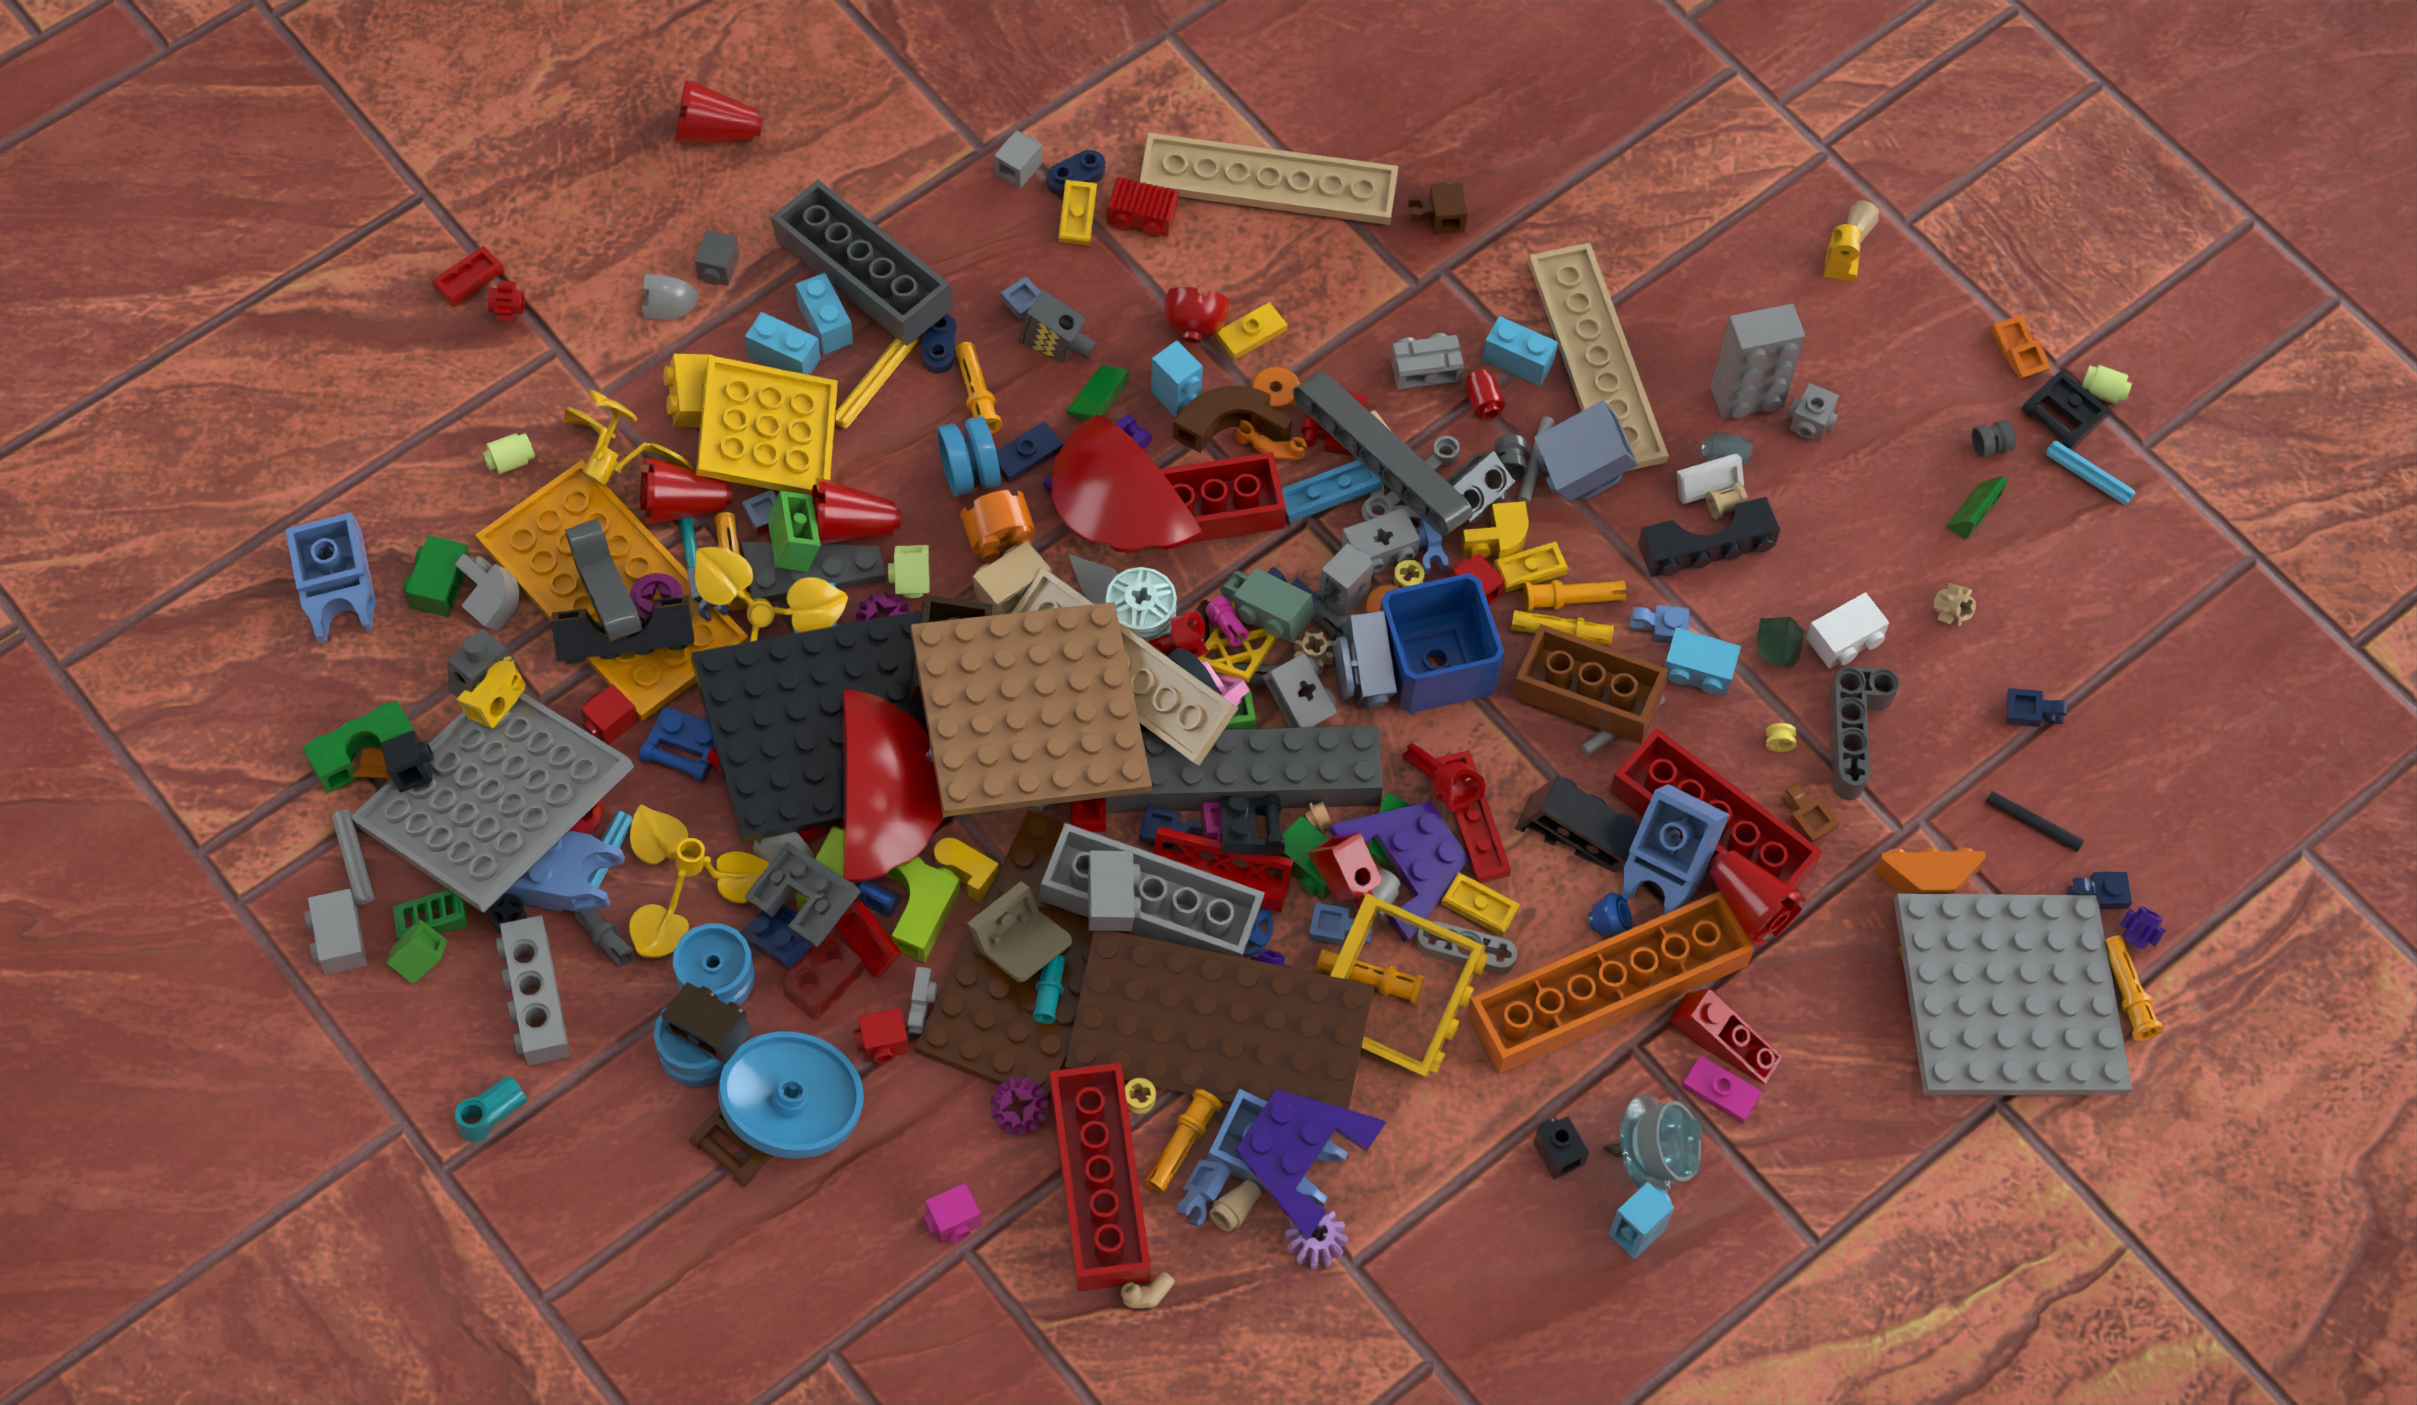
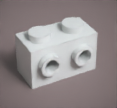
M1865 592L1811 622L1806 640L1830 669L1839 663L1841 665L1848 664L1860 651L1866 648L1872 650L1878 647L1885 640L1884 636L1889 626V621Z

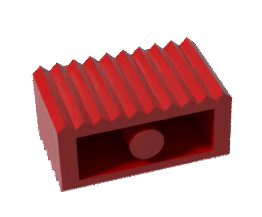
M1119 176L1116 179L1107 206V223H1111L1114 227L1121 230L1128 228L1141 230L1151 237H1158L1160 235L1169 237L1178 208V191L1176 189L1171 190L1170 188L1159 187L1158 185L1153 186L1145 182H1135L1133 179H1123Z

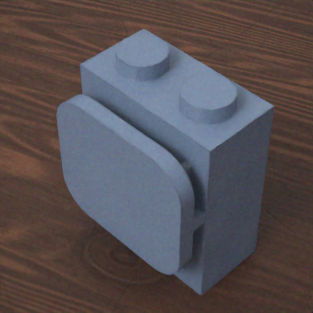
M1604 400L1535 436L1539 447L1535 451L1541 465L1544 468L1547 467L1550 474L1546 478L1547 483L1555 495L1560 494L1568 502L1576 498L1586 500L1617 484L1621 480L1623 473L1638 466L1616 412Z
M1380 611L1351 615L1342 625L1344 636L1338 637L1333 642L1334 665L1341 701L1349 700L1353 696L1354 705L1363 704L1364 709L1383 707L1384 703L1389 702V699L1397 692L1385 613Z

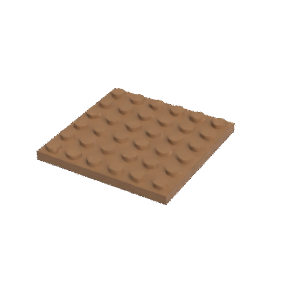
M1115 602L911 624L910 632L943 817L1151 792L1152 783Z

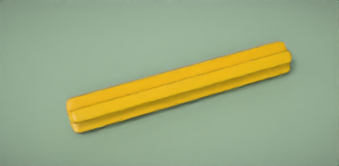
M895 338L835 412V424L846 429L851 425L915 346L918 338L908 346Z

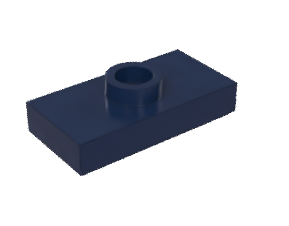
M1042 422L996 450L1000 472L1010 483L1058 454L1063 443L1049 426Z

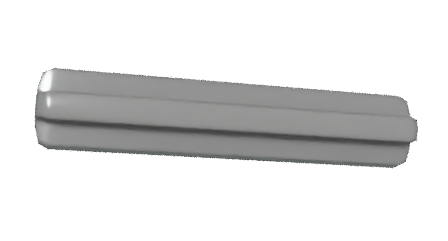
M342 809L332 814V820L354 899L358 905H364L373 902L375 897L355 825L350 819L352 815L348 809Z

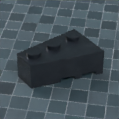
M1557 775L1530 795L1514 829L1524 833L1526 828H1530L1546 835L1544 842L1553 846L1556 841L1562 842L1576 849L1574 855L1616 872L1626 864L1630 854L1629 850L1639 825L1630 816L1618 813L1608 807L1601 798L1589 795L1577 788L1576 783L1572 780L1561 778Z

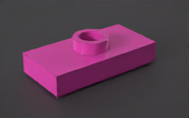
M1701 1055L1681 1087L1744 1124L1762 1094L1761 1090Z

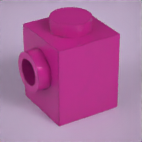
M966 1183L926 1200L927 1214L922 1215L924 1223L930 1235L937 1233L941 1244L948 1241L952 1243L959 1242L967 1238L972 1230L982 1226L981 1213Z

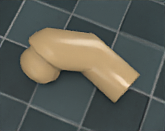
M1161 1271L1150 1286H1139L1133 1282L1127 1283L1121 1289L1123 1303L1132 1309L1156 1307L1175 1284V1281L1169 1274Z

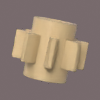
M1949 583L1948 589L1938 591L1934 600V609L1940 613L1938 620L1960 627L1962 621L1971 619L1976 608V601L1970 597L1972 590Z
M1305 631L1303 641H1294V650L1296 651L1294 658L1305 653L1307 658L1314 660L1320 674L1325 663L1328 665L1333 664L1334 655L1331 653L1333 651V641L1327 642L1323 637L1322 631L1319 634H1310L1308 631Z

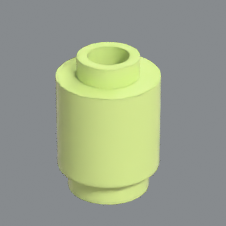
M2089 365L2082 387L2095 398L2117 405L2119 400L2126 401L2132 383L2127 382V374L2098 365V367Z
M517 433L487 443V451L482 452L489 471L495 469L498 475L527 465L528 460L535 458L533 448L526 433L519 436Z

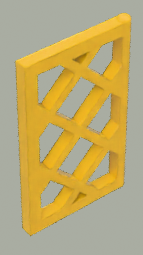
M1232 602V607H1233L1234 610L1236 611V609H1235V603ZM1236 616L1241 623H1244L1238 616ZM1215 627L1205 645L1208 650L1218 648L1222 658L1210 660L1205 658L1206 655L1198 658L1202 662L1206 660L1216 672L1249 682L1277 638L1271 636L1262 628L1249 632V637L1246 641L1240 634H1237L1243 642L1242 645L1246 652L1228 656L1224 647L1231 644L1227 638H1219L1222 630L1219 627ZM1265 636L1266 640L1261 648L1252 650L1248 640ZM1249 659L1251 661L1246 671L1239 670L1233 666V663Z

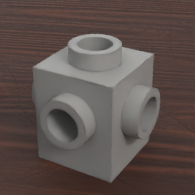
M1809 383L1802 399L1795 398L1788 416L1793 417L1789 430L1796 432L1805 439H1813L1820 442L1824 432L1831 433L1836 423L1838 414H1835L1834 410L1839 395Z

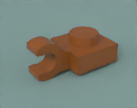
M1798 783L1785 790L1787 794L1782 796V800L1789 809L1795 811L1789 819L1809 842L1813 844L1838 828L1839 821L1820 797L1810 801Z

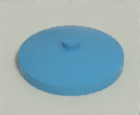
M780 1031L759 1035L740 1045L723 1067L718 1086V1101L725 1121L744 1142L757 1150L773 1156L799 1159L825 1154L845 1142L858 1124L863 1107L864 1092L857 1070L851 1061L836 1047L815 1036L799 1032Z

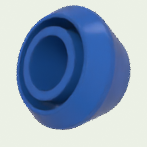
M1614 892L1608 893L1592 906V912L1588 915L1592 930L1598 932L1602 937L1611 938L1632 929L1633 922L1629 905L1623 896Z

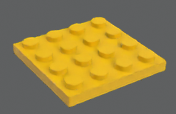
M709 355L706 362L696 475L777 491L811 495L813 484L816 485V478L830 481L838 381Z

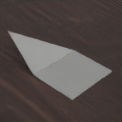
M1068 554L1078 584L1086 598L1094 604L1106 603L1105 598L1108 586L1115 576L1118 575L1116 570Z

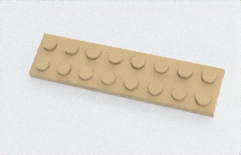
M1148 133L1140 182L1152 184L1153 186L1158 185L1166 189L1170 188L1171 190L1176 189L1178 197L1390 225L1398 166Z
M1591 243L1529 255L1528 264L1555 339L1558 342V347L1581 411L1604 400L1616 412L1638 466L1630 470L1666 463L1669 457Z
M1042 567L1012 613L1092 605L1094 603ZM1119 622L1139 723L1193 763L1200 766L1238 710V707Z

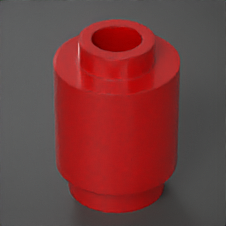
M1487 369L1472 372L1466 378L1467 384L1465 389L1474 415L1484 420L1498 417L1505 408V402L1496 377Z

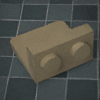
M1022 881L967 923L979 952L1018 982L1026 981L1072 944L1070 934L1039 911L1030 887Z

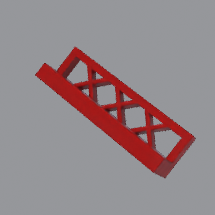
M1160 826L1156 832L1153 853L1264 892L1260 908L1279 913L1282 911L1289 891L1293 859L1281 856L1221 853L1220 841ZM1164 840L1177 843L1182 850L1175 852L1163 849ZM1200 850L1210 851L1215 858L1212 860L1203 859L1197 852ZM1234 858L1242 859L1249 867L1244 869L1236 867L1230 860ZM1270 866L1284 870L1283 878L1269 875L1265 868Z

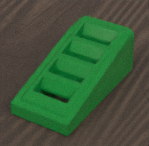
M449 889L393 906L397 939L411 928H406L405 915H412L414 925L420 920L419 912L425 911L427 922L425 923L438 933L469 928L465 900ZM453 906L454 913L447 915L446 907ZM439 908L440 918L434 919L432 910Z

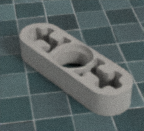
M1430 921L1488 946L1486 954L1489 957L1484 971L1506 974L1514 968L1517 959V948L1511 941L1438 921ZM1419 928L1416 944L1421 953L1461 965L1466 964L1469 955L1460 953L1456 944L1451 943V948L1448 950L1446 949L1448 941L1437 936L1435 945H1431L1428 943L1427 938L1431 933ZM1499 950L1505 951L1506 958H1504L1503 962L1496 961V955Z

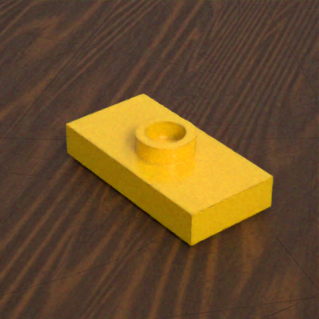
M1065 180L1058 236L1059 243L1090 246L1097 183Z
M1268 302L1223 327L1216 334V339L1232 359L1236 360L1286 332L1288 324L1272 304Z
M1556 541L1495 559L1493 564L1495 571L1505 581L1503 587L1505 593L1523 588L1524 582H1531L1534 585L1566 575L1569 569Z
M1459 872L1441 905L1502 937L1520 907L1519 903Z

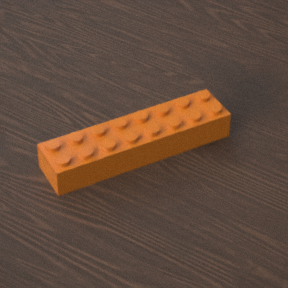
M1720 891L1471 997L1467 1016L1498 1074H1501L1745 968L1750 962L1754 948Z

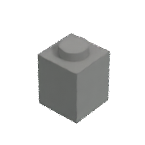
M1017 130L994 155L995 174L1020 189L1042 165V145L1034 137L1026 136Z

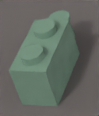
M1255 568L1250 576L1240 571H1234L1228 581L1220 588L1222 595L1235 603L1236 615L1243 622L1254 624L1266 630L1271 636L1275 638L1281 637L1293 643L1315 615L1312 594L1258 568Z

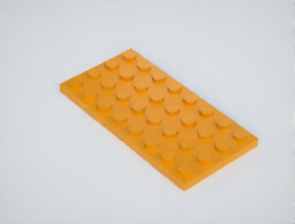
M581 460L478 532L475 537L478 544L499 566L512 572L519 588L550 622L554 612L586 608L592 618L601 625L578 574L565 533L567 528L598 518L610 555L629 594L635 582L648 574H667L680 583L684 595H689L695 643L688 644V647L682 650H669L668 647L655 648L654 652L645 655H636L632 651L620 653V656L614 659H600V656L586 658L589 665L609 686L613 684L635 705L637 717L643 722L697 682L690 659L692 652L729 646L732 643L749 642V636L728 614L723 616L719 613L716 606L710 612L711 621L708 622L700 616V603L692 598L687 570L607 485L603 486L582 473L586 463ZM656 589L654 599H651L653 603L655 599L662 598L659 589Z

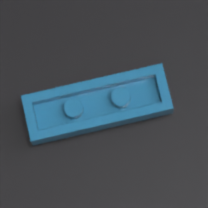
M1359 460L1282 488L1286 505V516L1291 523L1382 489V483L1379 477L1367 469Z

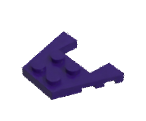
M1431 801L1336 823L1328 829L1333 837L1360 832L1365 842L1374 838L1414 896L1412 900L1400 908L1424 919L1428 917L1452 884L1458 872L1460 873L1469 860V857ZM1391 915L1387 916L1403 942L1412 938L1419 929Z
M1276 1089L1237 1146L1235 1152L1263 1188H1266L1273 1196L1285 1216H1288L1295 1224L1300 1235L1308 1241L1327 1210L1296 1190L1297 1186L1334 1132L1339 1133L1367 1152L1386 1122L1379 1118Z

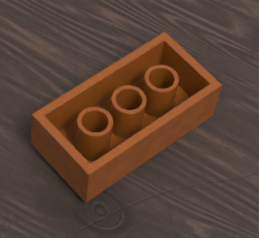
M1540 624L1516 676L1514 699L1642 744L1666 690L1668 669Z

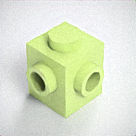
M929 545L895 546L894 563H888L889 583H895L896 594H903V597L919 598L923 596V593H929Z

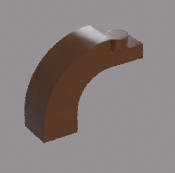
M1244 386L1220 387L1197 396L1182 409L1173 423V439L1201 453L1212 437L1219 431L1239 426L1241 420H1246L1254 427L1255 431L1276 442L1288 441L1291 436L1292 419L1283 411L1270 408L1271 395L1264 391Z

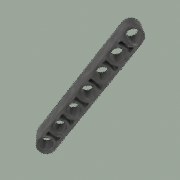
M1320 370L1293 389L1294 399L1303 411L1367 469L1379 477L1389 489L1438 533L1446 536L1472 517L1473 510L1471 505L1462 494L1327 373Z

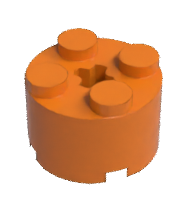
M1010 490L986 494L973 501L974 508L967 511L965 506L960 513L972 552L980 556L982 562L994 561L1000 557L1001 552L1007 551L1013 546H1020L1026 541L1032 546L1031 539L1035 536L1036 529L1025 497L1020 491H1017V496H1011Z

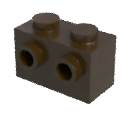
M689 982L683 986L661 1014L669 1033L725 1065L751 1033L746 1019L747 1014L739 1005L733 1002L726 1004L719 1000L717 995L707 987L701 986L697 988Z

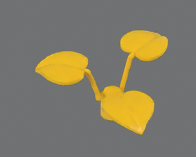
M589 389L588 395L595 401L596 406H603L611 410L613 417L608 428L584 412L571 407L565 409L563 423L591 427L599 434L595 451L582 473L603 486L607 484L614 471L620 473L624 466L643 451L652 452L676 465L694 469L678 453L653 442L652 444L642 443L618 463L616 460L619 455L607 448L610 439H615L616 437L613 433L620 416L636 423L637 417L622 404L608 399L605 395L595 390Z
M703 547L696 550L695 584L699 594L707 602L716 605L728 604L733 601L736 595L748 604L746 615L749 622L753 625L750 642L757 641L759 628L771 624L775 614H792V625L797 632L801 633L831 627L842 615L847 604L848 596L845 592L823 579L805 577L796 581L787 593V602L790 608L772 607L767 599H752L742 592L753 581L752 568L744 557L734 551L720 547Z
M641 804L634 814L630 828L632 851L639 860L649 865L660 864L666 857L670 861L675 860L678 878L668 911L660 905L649 904L640 907L632 915L629 924V934L637 954L647 958H660L674 953V949L681 937L689 932V922L687 919L673 914L686 876H695L702 871L703 867H706L711 877L719 879L717 889L722 897L733 903L745 904L750 902L744 896L770 863L746 852L732 851L718 858L716 871L711 864V858L705 856L703 843L698 839L688 838L687 829L681 821L669 814L654 811Z

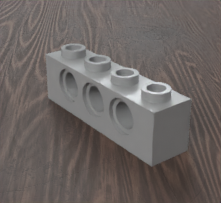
M540 915L500 924L502 937L496 938L500 959L506 958L508 969L502 970V976L506 991L512 990L514 1001L508 1002L511 1022H518L520 1033L513 1034L517 1054H524L528 1066L571 1057L543 916ZM522 956H534L533 959L527 963L518 962V960ZM530 987L540 988L533 995L524 994L525 990ZM536 1019L546 1020L540 1027L534 1028L529 1026Z

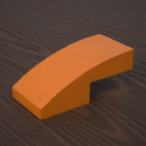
M2023 315L1994 323L1990 327L2003 356L2020 379L2051 369L2040 340H2033Z

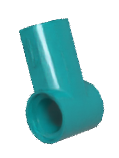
M506 1076L478 1097L465 1099L457 1105L455 1119L458 1132L464 1140L479 1142L485 1139L491 1127L527 1103V1098L516 1081ZM471 1116L481 1118L475 1124L465 1123L466 1119Z

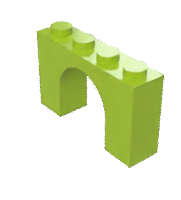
M832 827L815 860L842 877L843 830ZM916 857L909 864L904 862L890 869L885 877L899 882L910 896L907 907L892 934V941L902 954L925 963L961 893L960 878L949 869L943 867L936 869L926 865L922 859ZM800 893L796 895L798 911L809 900Z

